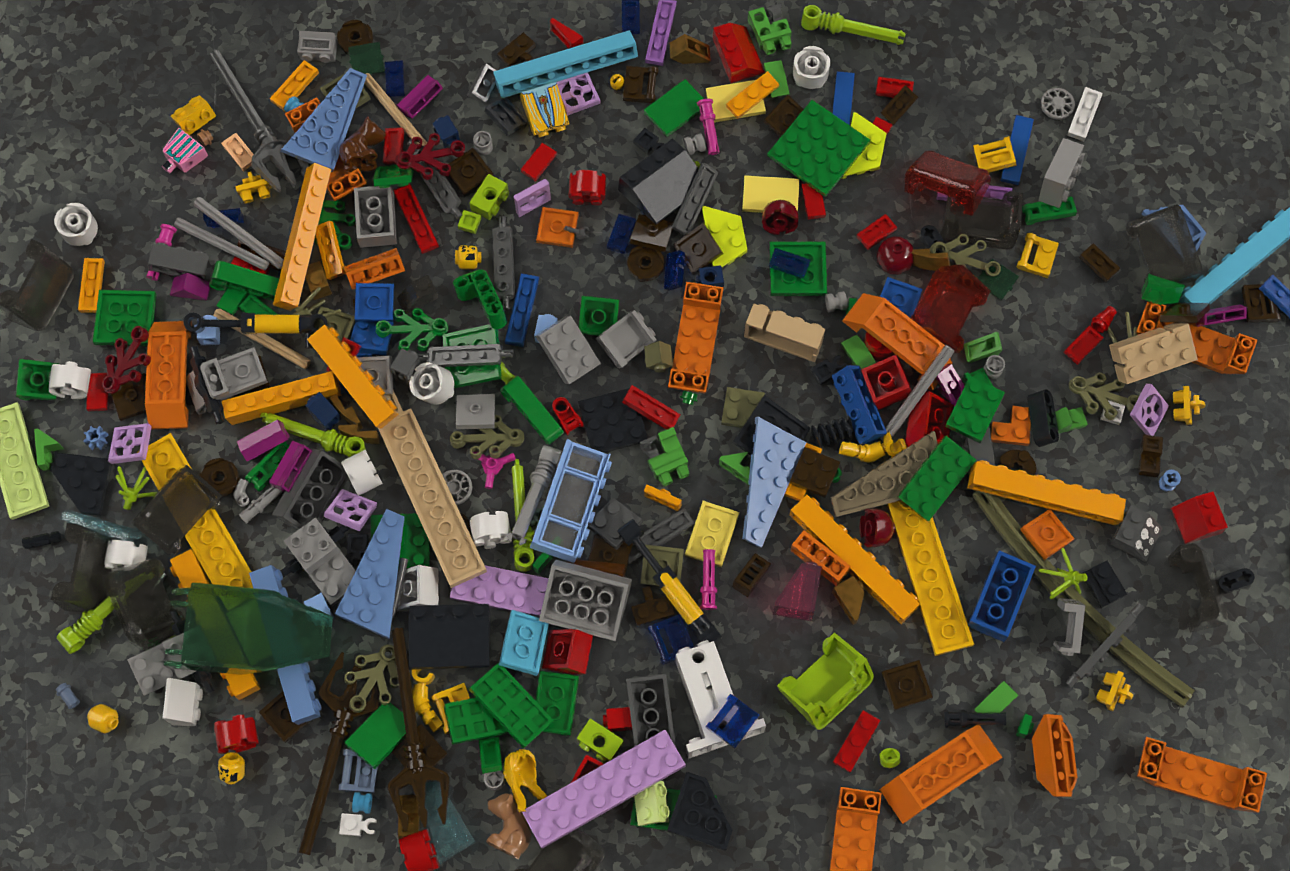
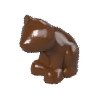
M368 116L358 131L343 141L340 146V157L347 172H352L356 169L360 171H373L377 168L375 160L378 155L374 149H368L367 146H375L383 141L386 133L377 124L369 120Z

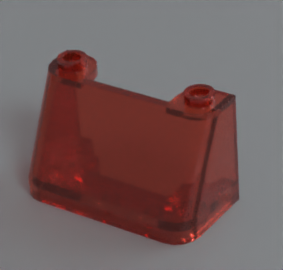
M925 151L907 169L904 192L913 195L916 189L922 192L924 187L956 198V205L961 203L965 207L964 213L973 216L991 184V176L986 169L966 164L934 151Z
M964 265L943 266L933 274L911 319L941 343L952 348L954 353H960L964 347V339L959 336V333L972 308L984 305L991 290Z

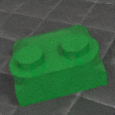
M582 296L579 329L582 334L599 336L618 321L620 299Z
M19 359L15 396L25 401L30 399L56 400V396L49 393V381L52 364L59 363Z

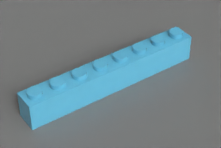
M629 30L497 70L493 74L500 96L505 98L638 57L637 46Z
M1290 207L1286 211L1283 209L1274 216L1275 220L1272 222L1268 220L1261 227L1262 230L1259 233L1255 231L1251 234L1247 243H1240L1234 249L1236 252L1233 254L1228 253L1221 260L1222 263L1219 266L1217 264L1213 265L1208 270L1209 274L1206 276L1201 275L1194 282L1195 285L1192 288L1190 286L1185 288L1179 302L1212 304L1290 239Z

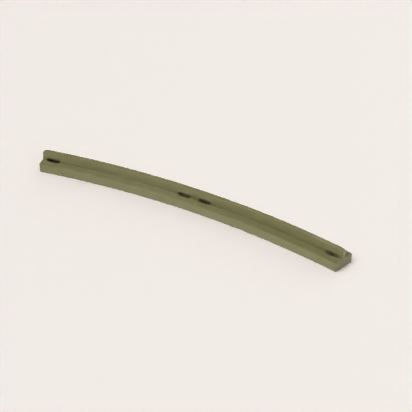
M980 491L972 495L986 517L1017 557L1036 566L1033 575L1049 593L1065 582L1064 577L1039 572V569L1059 571L1048 559L1044 561L1020 531V525L998 496ZM982 494H984L989 503L985 502V500L981 496ZM1071 585L1063 592L1069 599L1079 600L1085 605L1083 627L1102 644L1116 628ZM1060 593L1055 599L1058 601V598L1065 597ZM1122 634L1120 637L1123 640L1117 647L1111 646L1108 650L1150 685L1183 708L1195 690L1167 671ZM1175 690L1178 691L1180 694H1182V695L1185 696V697H1184V698L1180 697L1179 695H1177L1176 693H1174V691H1175Z

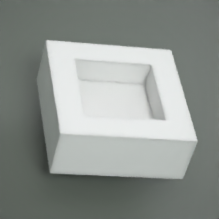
M1108 400L1111 406L1117 410L1118 414L1114 420H1108L1104 416L1105 410L1103 408L1100 420L1119 425L1125 405Z

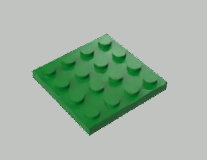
M811 100L767 153V156L827 197L870 144V139Z

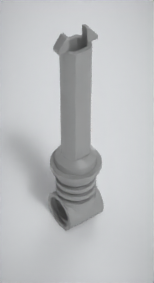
M546 445L543 446L535 471L530 474L531 488L512 533L507 534L509 542L514 538L520 540V546L526 543L525 535L544 489H547L552 484V477L558 467L562 450Z

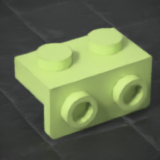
M659 781L634 796L638 826L669 822L670 811L666 800L667 789L663 781Z

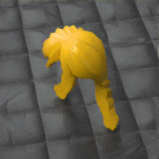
M519 749L516 752L510 753L504 761L503 775L512 789L513 797L518 806L517 810L519 813L526 812V799L520 789L521 786L527 787L539 801L546 798L547 795L537 785L534 755L525 749Z

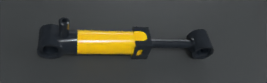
M193 312L187 314L183 321L185 328L195 334L201 333L205 327H241L243 334H305L306 349L313 348L307 339L318 330L314 327L317 320H322L324 325L329 327L328 320L322 314L269 315L241 313V320H209ZM198 319V326L192 328L190 325L191 321Z
M631 519L619 528L617 532L628 546L634 543L657 573L652 579L670 600L694 632L700 642L708 640L715 643L722 638L715 626L709 621L678 580L669 565L663 569L642 542L640 537L644 533L635 520Z

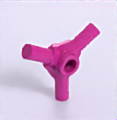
M514 453L496 459L491 458L490 455L482 454L478 459L482 462L484 472L487 474L486 489L493 488L494 476L499 473L503 465L516 459Z

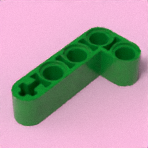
M216 261L209 286L219 291H225L226 287L274 301L279 278L227 262Z
M485 270L467 273L453 281L459 300L467 301L478 297L492 328L501 329L507 324L503 306Z
M519 376L514 377L500 389L505 399L517 407L546 444L551 445L564 434L559 424Z

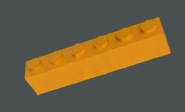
M323 325L307 340L377 428L382 429L399 415L395 410L397 406L391 399L387 400L385 398V391L380 385L376 386L373 383L374 377L368 370L364 371L362 369V362L357 356L353 357L350 354L351 348L345 341L341 342L338 339L339 333L335 328Z
M330 371L222 401L224 416L231 425L261 418V413L275 414L305 406L308 399L318 392L326 399H330L335 394L342 396L339 380Z

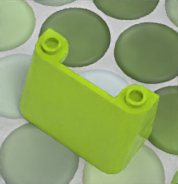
M835 632L824 640L822 647L824 654L798 679L788 676L783 678L780 684L777 685L779 691L817 730L826 727L871 684L874 678L867 659Z

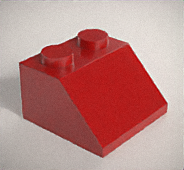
M1214 491L1195 496L1171 508L1185 544L1222 534L1228 528Z
M577 629L549 630L542 669L572 675L586 674L593 635Z

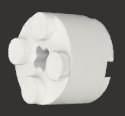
M808 46L796 54L793 65V77L796 85L807 89L821 88L828 79L830 58L824 53V50L816 46Z
M67 204V207L60 209L56 213L54 219L58 232L70 245H89L97 234V221L83 204Z
M70 361L66 362L65 365L52 364L49 393L61 398H65V395H71V399L86 398L91 369L78 367L77 363Z
M430 362L422 363L416 367V372L411 376L409 385L412 394L418 399L437 405L454 395V378L449 370Z
M366 450L341 462L358 496L383 484L379 475H374L377 472L372 462L369 461L370 458Z
M495 511L496 515H489V512H484L471 517L470 528L475 546L484 545L485 549L495 548L498 543H510L507 537L508 533L511 534L507 512Z
M109 540L104 561L105 568L119 573H123V570H126L133 574L140 568L138 564L146 562L148 546L140 544L139 547H136L134 542L112 540L111 542Z

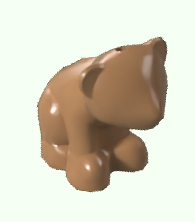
M505 793L488 801V810L501 818L504 823L503 830L499 834H491L487 839V843L519 859L531 842V829L523 813H519L517 810L518 806L513 795Z

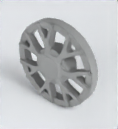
M1062 88L1049 89L1041 98L1042 111L1052 119H1065L1072 114L1075 108L1073 96ZM1054 92L1056 96L1052 97L1050 93ZM1059 93H1063L1065 96L1062 98L1059 96ZM1044 99H1049L1051 102H1044ZM1070 99L1071 103H1066L1065 100ZM1064 106L1068 107L1071 110L1067 112L1064 109ZM1048 107H1051V112L1047 110ZM1056 111H1061L1062 115L1057 116Z
M460 470L446 471L442 475L451 495H457L456 505L464 503L472 493L473 487L470 477ZM451 474L453 479L448 482L446 476ZM458 474L463 475L461 481L456 479ZM469 482V487L462 488L461 484ZM461 491L467 493L464 498L459 495Z

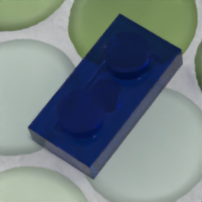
M622 0V32L630 30L631 34H640L639 0Z
M403 60L385 62L386 94L389 97L405 96Z
M240 208L219 210L234 223H244V216ZM203 213V220L207 227L216 228L220 226Z
M618 214L607 249L625 254L636 224L635 218Z
M775 248L769 267L804 279L811 260Z
M678 250L667 254L664 289L670 291L683 287L685 252Z

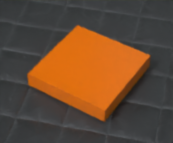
M542 207L536 243L573 248L575 234L564 230L565 226L577 228L579 212Z
M1048 509L1020 529L1044 561L1074 540V537L1051 509Z

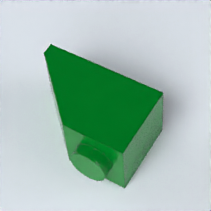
M1148 274L1141 290L1142 299L1159 305L1178 303L1185 285Z

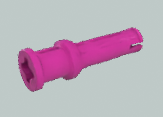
M702 99L697 102V106L700 108L701 116L699 118L704 126L708 155H717L720 151L714 125L716 115L713 114V99Z
M161 224V232L155 242L156 244L165 243L171 247V240L177 229L171 225ZM148 271L146 277L149 279L152 277L151 280L157 281L160 273Z
M712 549L703 550V587L700 589V593H702L700 609L702 610L717 609L715 605L717 589L714 587L716 550Z

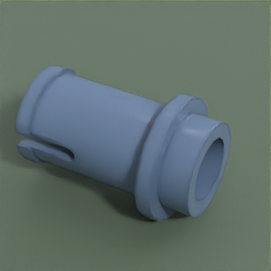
M63 683L56 688V695L63 699L69 709H72L80 701L70 689L71 686Z

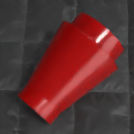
M1108 306L1104 311L1092 318L1091 327L1098 333L1107 331L1114 316L1117 314L1116 309Z

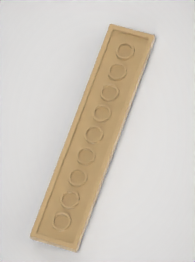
M410 408L399 413L382 429L378 428L445 577L450 587L453 588L486 573L487 570L412 409Z

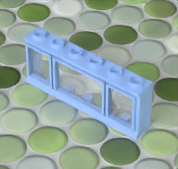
M569 439L566 440L530 545L531 549L574 563L577 557L581 558L584 550L581 544L583 540H587L590 531L587 529V525L593 522L595 512H592L594 506H598L601 495H598L599 489L603 490L606 478L603 477L605 472L608 473L612 462L609 461L611 454L574 443Z

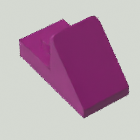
M947 364L936 377L940 385L937 390L955 406L965 386L952 364Z

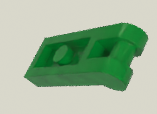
M1068 197L1066 202H1062L1060 208L1043 202L1029 203L1021 207L1022 213L1026 216V225L1072 217L1077 214L1073 197Z
M286 442L277 445L245 476L249 483L252 482L255 485L254 488L258 492L262 491L269 483L289 448ZM260 473L264 475L261 479L257 477Z

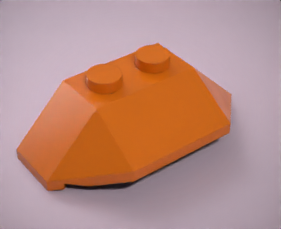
M1045 714L1032 737L1036 778L1053 797H1071L1078 778L1073 738L1068 727L1063 722L1062 715Z

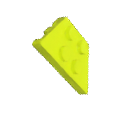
M853 112L851 127L869 138L870 144L841 179H845L853 174L860 175L867 171L879 170L887 133L856 112Z
M702 206L704 224L724 253L712 262V267L730 265L736 258L746 254L748 250L741 216Z

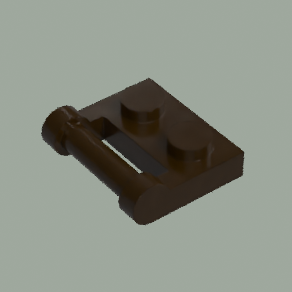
M626 66L623 101L655 102V82L659 69L655 66L648 68ZM644 76H649L647 94L643 95Z
M1263 284L1243 285L1242 287L1244 306L1247 307V323H1276L1281 321V314L1278 313L1277 306L1269 298L1270 314H1267L1264 293L1259 289Z

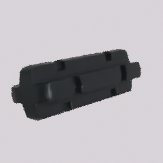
M55 531L51 532V534L35 535L32 538L25 537L22 539V545L25 549L33 548V546L48 545L51 542L58 543L62 541L61 533Z

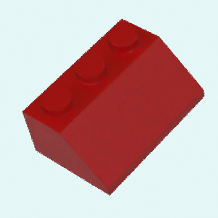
M727 23L713 28V41L730 83L764 73L763 66L746 26Z
M931 391L925 392L909 414L905 439L906 448L932 431H935L938 444L944 436L949 437L950 429L945 427L953 411V405Z

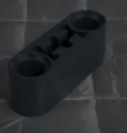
M1045 389L1028 395L1027 402L1035 444L1038 447H1043L1058 442L1059 432L1051 392Z

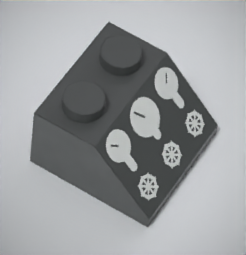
M1131 505L1125 512L1123 521L1119 524L1110 545L1147 562L1162 527L1149 513Z

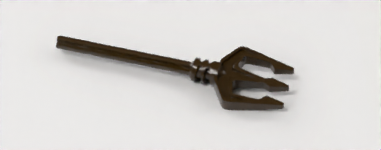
M395 628L391 631L407 738V746L404 748V752L409 753L405 759L410 760V762L406 764V768L389 782L388 791L403 829L407 832L409 815L402 811L399 790L408 785L413 787L419 804L418 815L423 827L427 828L428 811L425 808L426 785L429 781L440 782L442 804L437 810L442 824L445 825L450 777L446 772L430 766L425 760H422L425 757V754L421 753L424 750V745L419 742L403 628Z
M344 652L340 653L319 690L321 700L332 710L337 720L332 721L335 727L329 730L332 736L298 852L305 855H311L344 738L349 737L346 729H350L351 726L348 725V722H353L354 718L373 713L378 709L379 689L377 681L373 686L370 701L366 702L365 709L359 713L353 712L349 707L351 698L356 695L357 680L352 685L348 684L344 694L340 697L330 692L335 673L343 669ZM359 658L357 662L362 664V659ZM354 665L352 671H362V668H358ZM355 702L354 707L360 708L361 704Z

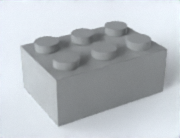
M1065 138L1062 139L1044 177L1038 201L1060 208L1062 202L1067 201L1070 193L1069 190L1073 188L1076 181L1074 177L1079 175L1082 168L1080 164H1082L1085 153H1082L1084 149L1083 144Z
M391 185L388 188H379V186L354 188L356 233L360 248L397 244L394 193Z
M571 315L565 316L535 336L565 384H571L601 364Z

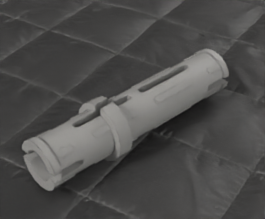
M271 486L259 498L252 500L251 504L238 514L239 517L247 524L258 513H262L263 509L283 491Z

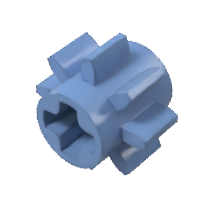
M90 426V429L84 432L87 439H84L83 442L86 445L89 444L91 450L95 447L102 450V446L108 444L105 437L109 435L106 431L103 432L101 426L97 429Z

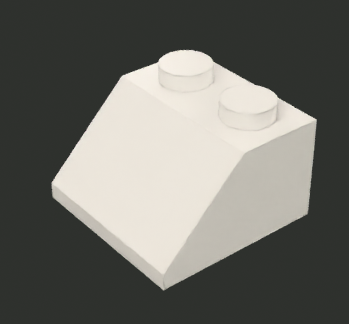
M417 565L406 569L397 611H409L410 606L438 605V568Z
M167 678L163 719L171 725L196 726L201 715L200 708H198L199 701L202 700L203 696L200 686L195 682Z

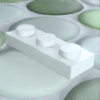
M1085 87L1067 136L1085 141L1103 93Z

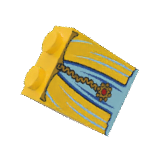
M557 82L521 92L519 96L533 136L538 135L540 138L549 135L548 131L555 130L557 133L566 130L565 126L569 125V121Z

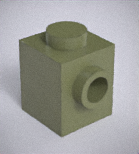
M657 341L644 346L646 368L659 373L673 366L671 345Z

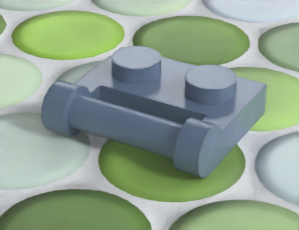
M344 749L343 756L345 758L342 782L339 784L338 790L375 793L378 766L374 770L352 750ZM353 757H358L355 783L349 784Z

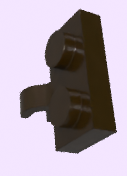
M523 32L498 52L497 56L507 67L513 66L519 60L524 63L533 59L529 52L536 47V44Z
M650 586L642 588L646 602L631 607L637 627L675 615L672 604L666 596L653 599Z

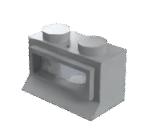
M299 31L297 50L299 59L307 62L312 60L324 63L335 62L338 45L335 33Z

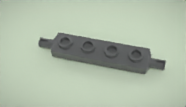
M412 139L407 142L408 146L411 145ZM425 146L416 149L413 155L420 154ZM422 161L416 162L424 167L433 169L432 179H424L444 212L446 214L453 213L456 220H460L463 215L458 207L462 202L446 177L440 174V170Z
M499 216V227L493 229L495 291L499 300L502 301L504 311L506 309L509 311V300L515 298L512 228L506 226V217L502 216L501 218Z
M500 344L429 347L427 354H418L420 361H427L441 367L500 365L502 358L513 357L514 351L513 349L503 350Z
M1138 602L1129 611L1130 614L1076 672H1073L1066 681L1071 688L1084 675L1088 678L1095 670L1094 664L1097 661L1102 663L1109 655L1106 651L1111 646L1116 648L1123 640L1120 636L1125 631L1129 633L1137 625L1134 621L1141 611L1145 609L1143 605Z

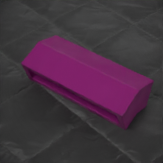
M427 75L397 104V107L406 117L413 119L443 87L438 80Z
M1234 305L1210 309L1196 323V326L1200 327L1246 319L1247 307ZM1233 312L1234 316L1225 317V313ZM1215 315L1216 319L1207 320V316Z
M277 419L237 441V444L245 460L249 461L285 442L290 435L286 431L283 422Z
M292 441L271 477L270 485L279 490L290 492L312 450L303 444Z

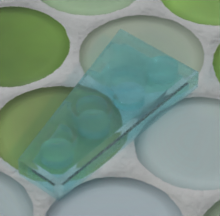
M71 510L63 511L61 519L66 520L69 525H80L85 527L86 530L98 531L106 536L116 537L129 542L141 539L143 532Z
M429 781L426 785L425 808L428 811L427 822L439 863L442 864L475 843V840L450 798H448L446 824H442L437 810L442 804L440 782Z

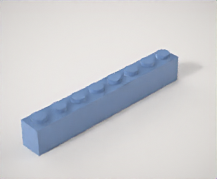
M272 565L250 572L249 575L292 722L299 725L321 717L319 712L321 705L314 695L316 688L313 680H310L308 675L310 667L307 661H304L302 655L305 653L304 647L297 638L299 630L296 624H293L291 618L294 617L293 610L286 601L288 593L281 584V580H283L282 573Z

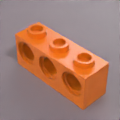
M397 248L344 266L352 290L356 289V283H373L405 271Z
M803 530L791 546V552L835 586L839 585L850 570L851 566L805 530Z

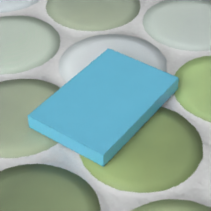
M511 610L499 665L537 676L539 674L549 623L539 621V617Z

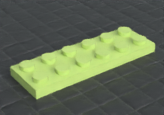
M18 402L0 408V486L9 517L12 520L50 507Z

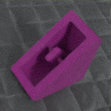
M190 273L179 275L173 279L170 296L207 301L210 282Z

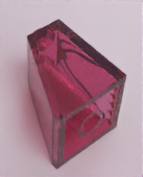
M815 562L802 563L775 601L772 615L812 621L822 566H817L818 564Z

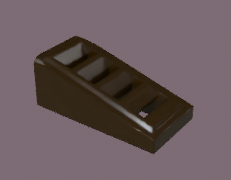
M755 553L734 579L732 587L744 596L749 597L771 566V563ZM755 562L761 567H763L762 570L755 566L753 563ZM745 575L748 576V577L751 578L753 581H750L749 579H747V578L744 577V576H745Z

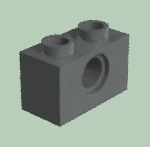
M401 349L390 367L395 381L410 388V378L416 372V367L421 363L416 352L410 349L408 351Z

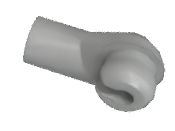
M239 479L233 493L240 507H246L249 504V498L245 492L248 481Z

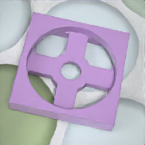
M588 72L557 82L567 116L601 103ZM576 81L585 82L587 85L580 86ZM569 83L570 91L562 94L563 88ZM579 90L581 93L579 95H575L574 91ZM592 91L591 100L585 102L584 94ZM574 98L577 100L578 105L570 106L566 103V100Z
M546 179L514 195L516 213L519 217L551 200L550 187Z
M1146 383L1130 416L1146 435L1154 436L1169 405L1152 384ZM1151 395L1149 401L1146 402V398ZM1156 402H1157V404L1159 405V408H1158L1157 412L1155 413V412H1154V406H1155V404H1156ZM1148 418L1151 420L1149 427L1145 425Z
M149 423L115 427L108 461L111 464L146 460L152 426ZM135 431L143 432L142 437L135 438ZM132 440V444L127 446L126 443ZM140 445V451L136 454H131L132 448ZM117 448H124L123 455L118 456Z
M341 489L325 511L324 517L360 531L376 509L377 502ZM359 504L364 505L367 511L359 508ZM335 506L343 509L341 515L334 512ZM348 507H353L354 510H353V511H349L347 508H348ZM356 514L362 518L359 521H355L349 517Z

